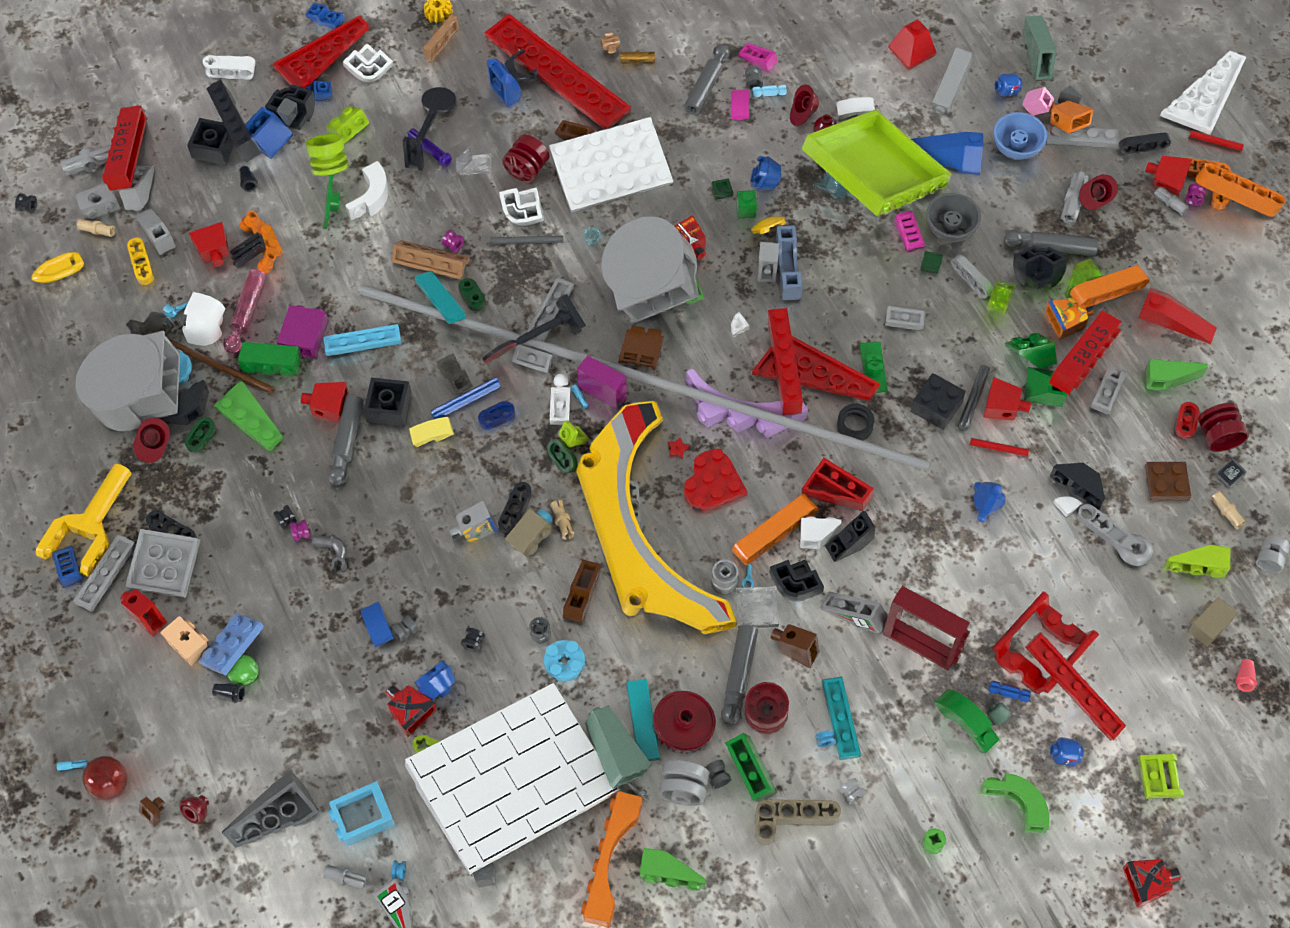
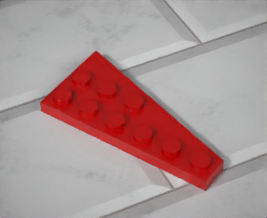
M359 15L272 63V65L290 85L306 89L370 29L369 25Z
M792 336L800 386L870 401L880 388L879 382ZM772 347L768 349L752 370V375L777 380Z

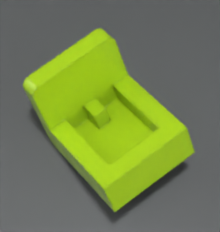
M568 420L564 421L558 434L568 447L585 445L589 440L588 436L579 426L574 427Z

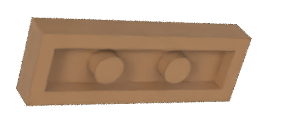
M451 14L443 22L440 29L435 31L429 42L424 44L423 52L426 61L431 62L459 29L457 16Z

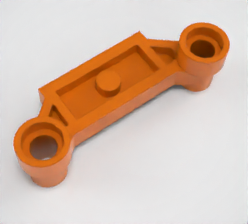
M248 211L246 216L242 218L239 227L245 232L253 231L254 234L258 232L263 236L266 250L262 252L264 257L258 262L257 268L260 272L268 274L274 266L273 263L276 257H280L283 251L272 226L259 219L256 212Z

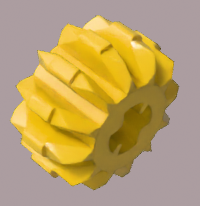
M427 0L424 4V14L430 23L434 21L436 24L438 22L443 23L453 13L452 4L449 0Z

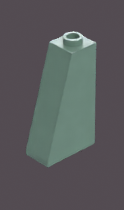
M1026 16L1023 33L1035 81L1050 80L1053 77L1057 49L1043 16Z
M609 705L603 708H594L589 713L590 717L585 722V725L612 789L643 777L652 764Z

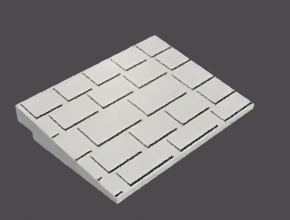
M554 683L405 759V767L414 780L416 789L469 874L474 873L620 791L618 787L612 789L597 752Z

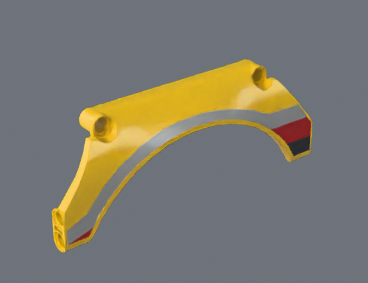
M655 401L625 405L592 442L589 448L591 453L581 456L576 468V473L622 610L628 616H635L641 608H644L645 612L668 616L701 630L702 634L730 630L738 624L731 604L725 599L709 594L692 585L673 571L656 554L639 527L633 511L629 489L632 461L641 442L663 421V417Z

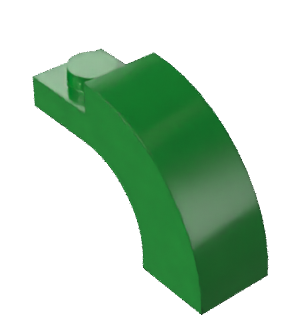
M947 689L934 701V704L946 719L956 722L967 732L981 753H987L1000 740L991 728L992 722L964 695Z

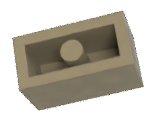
M529 508L505 540L528 558L529 555L536 552L540 541L547 538L552 526Z
M1219 597L1213 602L1209 600L1202 608L1204 612L1201 615L1197 613L1189 622L1192 626L1188 632L1207 647L1238 614L1236 610Z

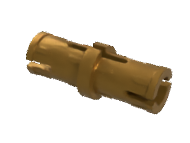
M620 51V63H655V51Z

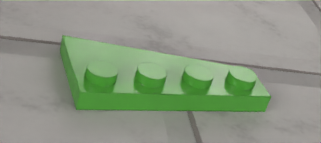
M242 380L214 405L217 411L269 452L283 439L282 434Z

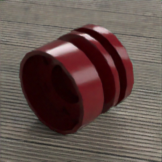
M523 134L518 137L512 148L504 155L502 164L512 177L521 182L530 183L549 160L550 155L544 144L537 138Z
M1218 404L1199 415L1198 422L1202 432L1205 433L1204 437L1210 451H1228L1248 440L1249 433L1245 423L1241 421L1242 416L1239 413L1237 404Z
M762 682L753 686L745 698V718L748 725L754 731L768 735L776 733L784 727L788 720L789 699L784 689L771 682ZM764 708H768L769 714H765Z

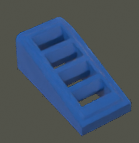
M72 545L52 552L58 577L63 587L83 580ZM69 553V555H66V556H64V557H61V558L58 557V556H61V555H63V554ZM70 558H71L70 561L64 562V563H62V564L60 563V562H62V561H64V560H67V559H70ZM71 564L73 565V566H71V567L62 569L63 567H66V566H68V565H71ZM74 570V572L64 575V573Z

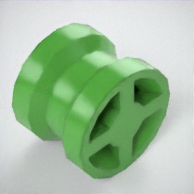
M933 828L928 830L922 841L924 850L929 854H938L946 843V836L940 829Z

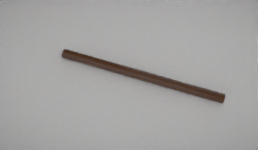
M167 338L176 349L183 351L184 354L270 394L275 390V387Z

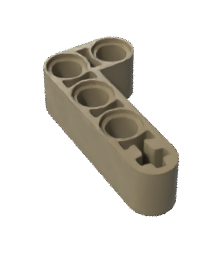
M761 800L757 804L755 814L756 840L764 846L773 843L776 825H834L839 820L840 805L832 800ZM764 808L769 809L771 814L765 816L761 814L760 810ZM789 809L793 814L785 816L782 810ZM810 809L814 812V815L806 816L803 811ZM827 810H831L833 816H829ZM767 829L771 832V835L764 837L760 831Z

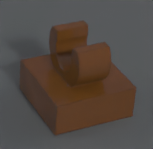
M146 796L139 802V813L152 826H155L160 822V813L164 810L162 805L165 802L160 797L151 801Z

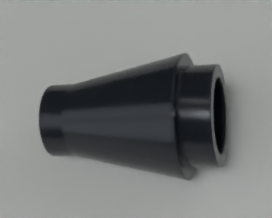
M242 166L239 169L240 187L246 192H252L257 188L258 180L248 166Z
M240 683L214 684L212 694L233 703L242 702L245 697V687Z

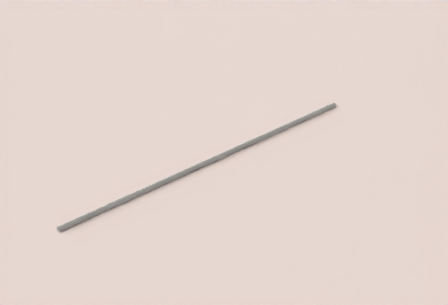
M360 285L358 289L359 294L445 320L435 307L364 285ZM467 317L454 322L455 324L509 341L516 340L521 336V334ZM534 338L522 344L582 363L587 356L586 354ZM592 357L625 375L627 378L925 471H929L931 462Z

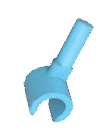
M188 302L176 307L167 304L163 308L166 311L164 314L169 318H175L180 310L186 308Z
M747 564L746 576L742 580L741 587L743 590L744 584L747 582L751 584V590L754 586V582L751 579V564Z

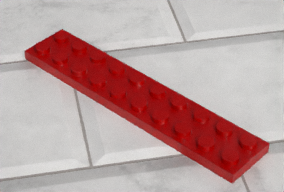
M506 15L484 32L485 38L510 57L517 53L519 49H525L526 52L518 56L515 61L531 73L533 70H537L538 79L604 130L611 128L631 111L630 105L512 15Z

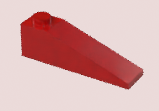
M1151 287L1138 317L1211 344L1217 327L1168 293Z

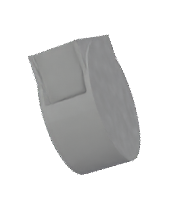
M654 216L636 218L621 226L607 242L601 261L602 274L605 282L614 292L618 311L623 310L630 317L632 324L700 297L695 280L697 271L695 252L690 243L667 220Z
M164 331L143 336L123 334L110 338L94 348L82 362L75 381L77 395L103 425L117 431L138 429L146 419L177 414L180 350H177L165 336Z

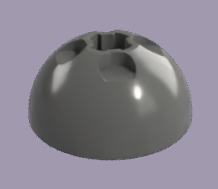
M945 193L937 196L929 203L926 219L929 229L937 238L954 243L964 241L976 232L981 222V212L978 205L969 197L958 193Z

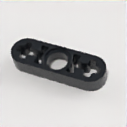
M1163 132L1126 137L1118 145L1122 154H1132L1165 149L1170 146L1171 140L1169 134Z
M519 482L514 486L499 518V531L504 535H508L520 521L532 496L531 486L526 482ZM523 489H526V493H523V494H522L521 500H520V499H519V497H520L519 491H523ZM516 504L521 508L518 512H511L510 507ZM509 517H511V526H507V528H504V524H507L509 521Z
M152 511L146 516V523L153 531L167 533L166 531L170 526H176L177 530L172 534L181 536L182 533L183 536L197 538L192 529L160 511ZM159 518L160 522L163 525L161 526V524H159L158 522L153 523L152 520H157Z

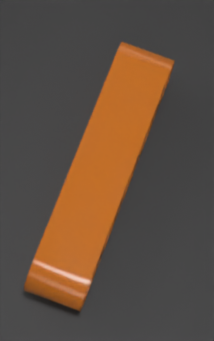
M1206 163L1195 178L1200 186L1270 217L1276 216L1286 202L1281 194L1212 163Z
M1136 265L1078 284L1070 291V295L1078 306L1083 309L1138 291L1148 285L1150 279L1141 267Z
M806 494L800 495L733 546L732 552L744 565L750 564L800 526L801 518L814 516L818 511V507Z

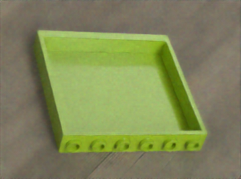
M877 109L808 134L801 148L877 217L884 213L887 214L896 208L899 209L901 206L910 204L917 199H922L924 196L933 194L935 191L943 190L948 185V180L951 176L948 170Z

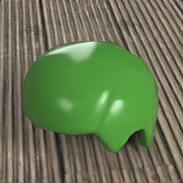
M241 655L227 673V677L232 683H240L243 686H247L257 678L258 664L252 657Z

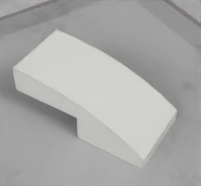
M872 97L851 98L836 102L840 120L875 110Z

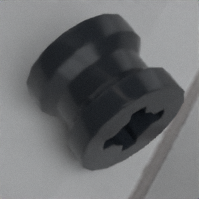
M19 193L15 200L16 210L34 213L37 208L36 196H26V194Z
M288 505L284 506L281 511L273 512L283 530L287 528L288 524L297 522Z
M467 628L465 631L466 636L462 639L461 646L470 651L479 652L481 649L480 643L485 639V634L478 629Z

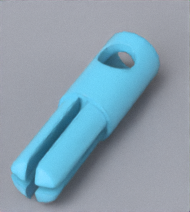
M576 384L571 387L573 394L583 409L588 408L589 404Z
M87 759L57 763L58 771L88 767Z

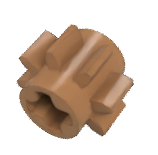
M608 32L604 33V38H600L603 51L607 50L609 54L617 52L616 48L620 47L618 35Z

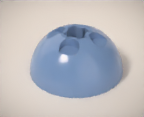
M1014 112L1002 116L996 122L993 132L994 142L998 150L1004 156L1013 160L1032 158L1042 150L1047 140V130L1044 124L1035 116L1022 112Z

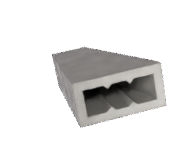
M956 47L932 102V110L936 113L949 115L971 69L973 53Z

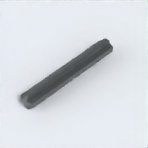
M981 365L958 424L959 429L968 430L990 371L988 366Z

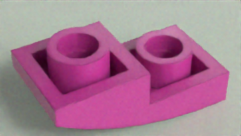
M749 89L732 90L731 120L742 121L749 119Z

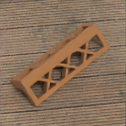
M400 240L393 246L391 262L462 279L464 267L469 263L470 257Z

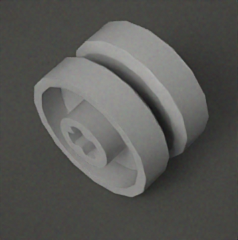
M678 760L665 762L662 770L664 780L660 782L658 795L675 804L686 806L702 805L705 801L706 789L704 786L708 784L709 771L705 767L692 762Z

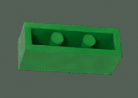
M242 342L238 363L241 370L247 373L260 372L267 375L297 376L302 356L298 346Z
M742 733L725 742L752 800L760 802L778 793L749 735Z

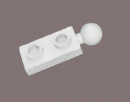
M562 373L554 377V385L556 387H551L550 425H563L564 421H570L571 391L570 387H566L569 379Z

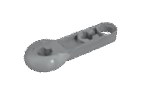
M1090 504L1080 506L1077 512L1078 520L1116 548L1125 562L1140 566L1150 561L1153 548L1145 537L1130 534ZM1088 510L1091 512L1092 517L1085 518L1081 512ZM1104 523L1106 527L1100 528L1099 526ZM1135 547L1139 549L1136 554L1132 552Z

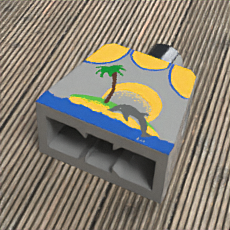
M484 501L457 514L458 525L449 528L453 539L464 535L468 542L499 532L494 517Z

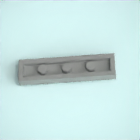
M1046 126V144L1117 148L1119 144L1118 129L1085 127L1068 134L1056 126Z
M560 278L555 280L526 333L556 318L561 311L557 307L556 302L565 294L568 297L574 289L573 283ZM550 330L534 339L545 341Z
M120 535L116 536L73 600L76 605L93 612L135 549V542Z

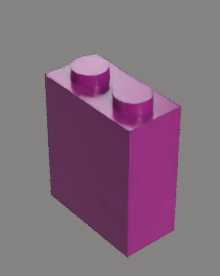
M289 305L277 345L298 346L301 356L316 359L328 324L326 311L319 308H305L301 305Z
M587 355L577 368L579 389L617 410L620 404L623 405L628 398L626 376Z

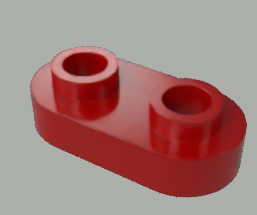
M1192 402L1183 403L1177 415L1175 432L1184 439L1191 438L1197 429L1200 410Z

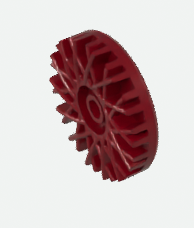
M675 691L663 697L657 704L652 718L654 734L657 733V740H661V745L665 743L667 749L672 748V752L679 750L681 754L684 751L688 754L693 750L694 752L697 749L701 750L710 741L716 726V718L711 705L702 696L690 691Z

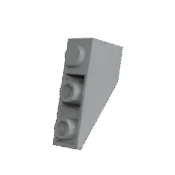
M151 208L135 216L159 255L176 247L170 232Z

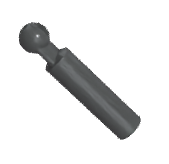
M719 44L714 48V59H709L684 104V109L687 113L698 115L723 69L721 62L728 59L730 55L729 48L724 44Z
M1017 230L1008 231L1004 237L1006 245L1011 248L1035 246L1036 249H1047L1051 247L1059 253L1096 256L1098 249V238L1034 231L1029 233Z
M356 395L345 396L332 452L334 464L333 468L328 472V479L334 485H341L347 479L346 465L352 458L363 406V399Z
M743 624L738 627L725 691L724 707L721 711V718L728 725L736 724L741 719L743 699L746 696L758 636V629L752 625Z

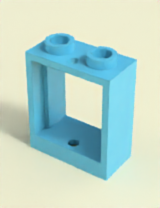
M377 781L329 802L331 807L328 810L332 823L337 822L339 828L335 829L340 842L344 840L346 846H350L395 826ZM373 794L383 818L347 833L338 809Z

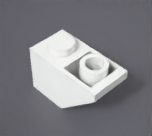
M811 516L801 518L800 548L820 549L840 532L841 519L833 517L817 519Z

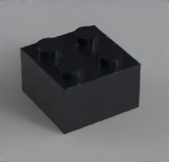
M199 118L187 144L192 159L226 165L234 146L223 122Z
M932 373L914 398L910 412L944 430L963 403L966 391Z
M371 377L363 410L366 421L405 426L412 394L409 381Z

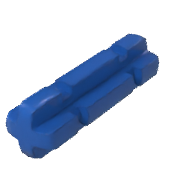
M991 681L990 693H1000L1001 696L1015 700L1019 698V701L1028 702L1031 692L1029 690H1019L1020 688L1004 683L1000 685V682Z

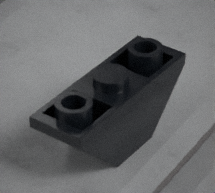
M201 380L183 393L178 394L177 414L159 418L167 424L188 425L204 414L209 395L205 381Z
M1083 462L1056 464L1053 467L1050 477L1056 483L1065 486L1073 495L1081 497L1087 504L1094 506L1098 510L1101 508L1105 495L1100 473Z
M862 511L825 545L834 562L861 551L875 538V526L867 512Z

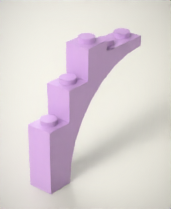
M694 369L686 371V386L782 415L780 401L753 403L737 400L710 387L699 377ZM695 399L698 404L697 417L701 423L704 422L707 428L725 419L728 425L735 429L736 433L756 424L759 432L763 433L766 438L788 428ZM803 403L802 414L784 416L803 421L807 419L808 409Z

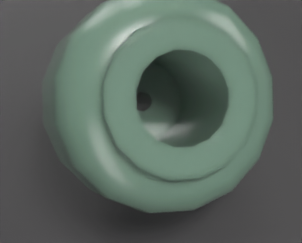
M993 703L989 706L990 711L987 713V716L996 725L1003 724L1009 719L1010 711L1003 703Z

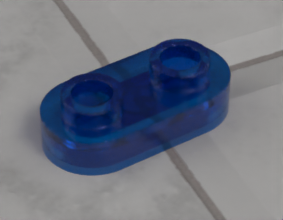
M502 401L481 411L478 415L480 427L490 430L510 421L515 416L514 405L511 402Z

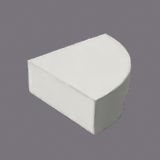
M740 312L733 317L731 322V334L733 337L748 330L750 326Z
M1067 496L1059 497L1053 502L1066 517L1082 506L1079 500Z

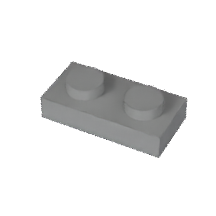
M888 306L885 326L922 331L925 311Z
M520 344L516 345L512 362L549 373L554 354Z

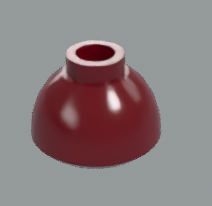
M825 114L815 121L813 130L816 132L833 126L837 122L831 115Z
M191 796L180 802V811L186 820L193 824H201L205 820L208 811L207 806L209 805V801L205 796Z

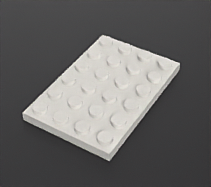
M651 117L549 145V151L571 213L673 184V179Z

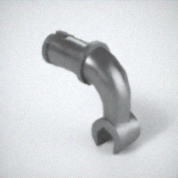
M334 534L331 536L314 535L312 545L318 548L335 550L336 558L332 560L331 565L336 572L337 566L341 563V570L345 572L347 563L345 562L346 547L344 542L340 538L335 537Z

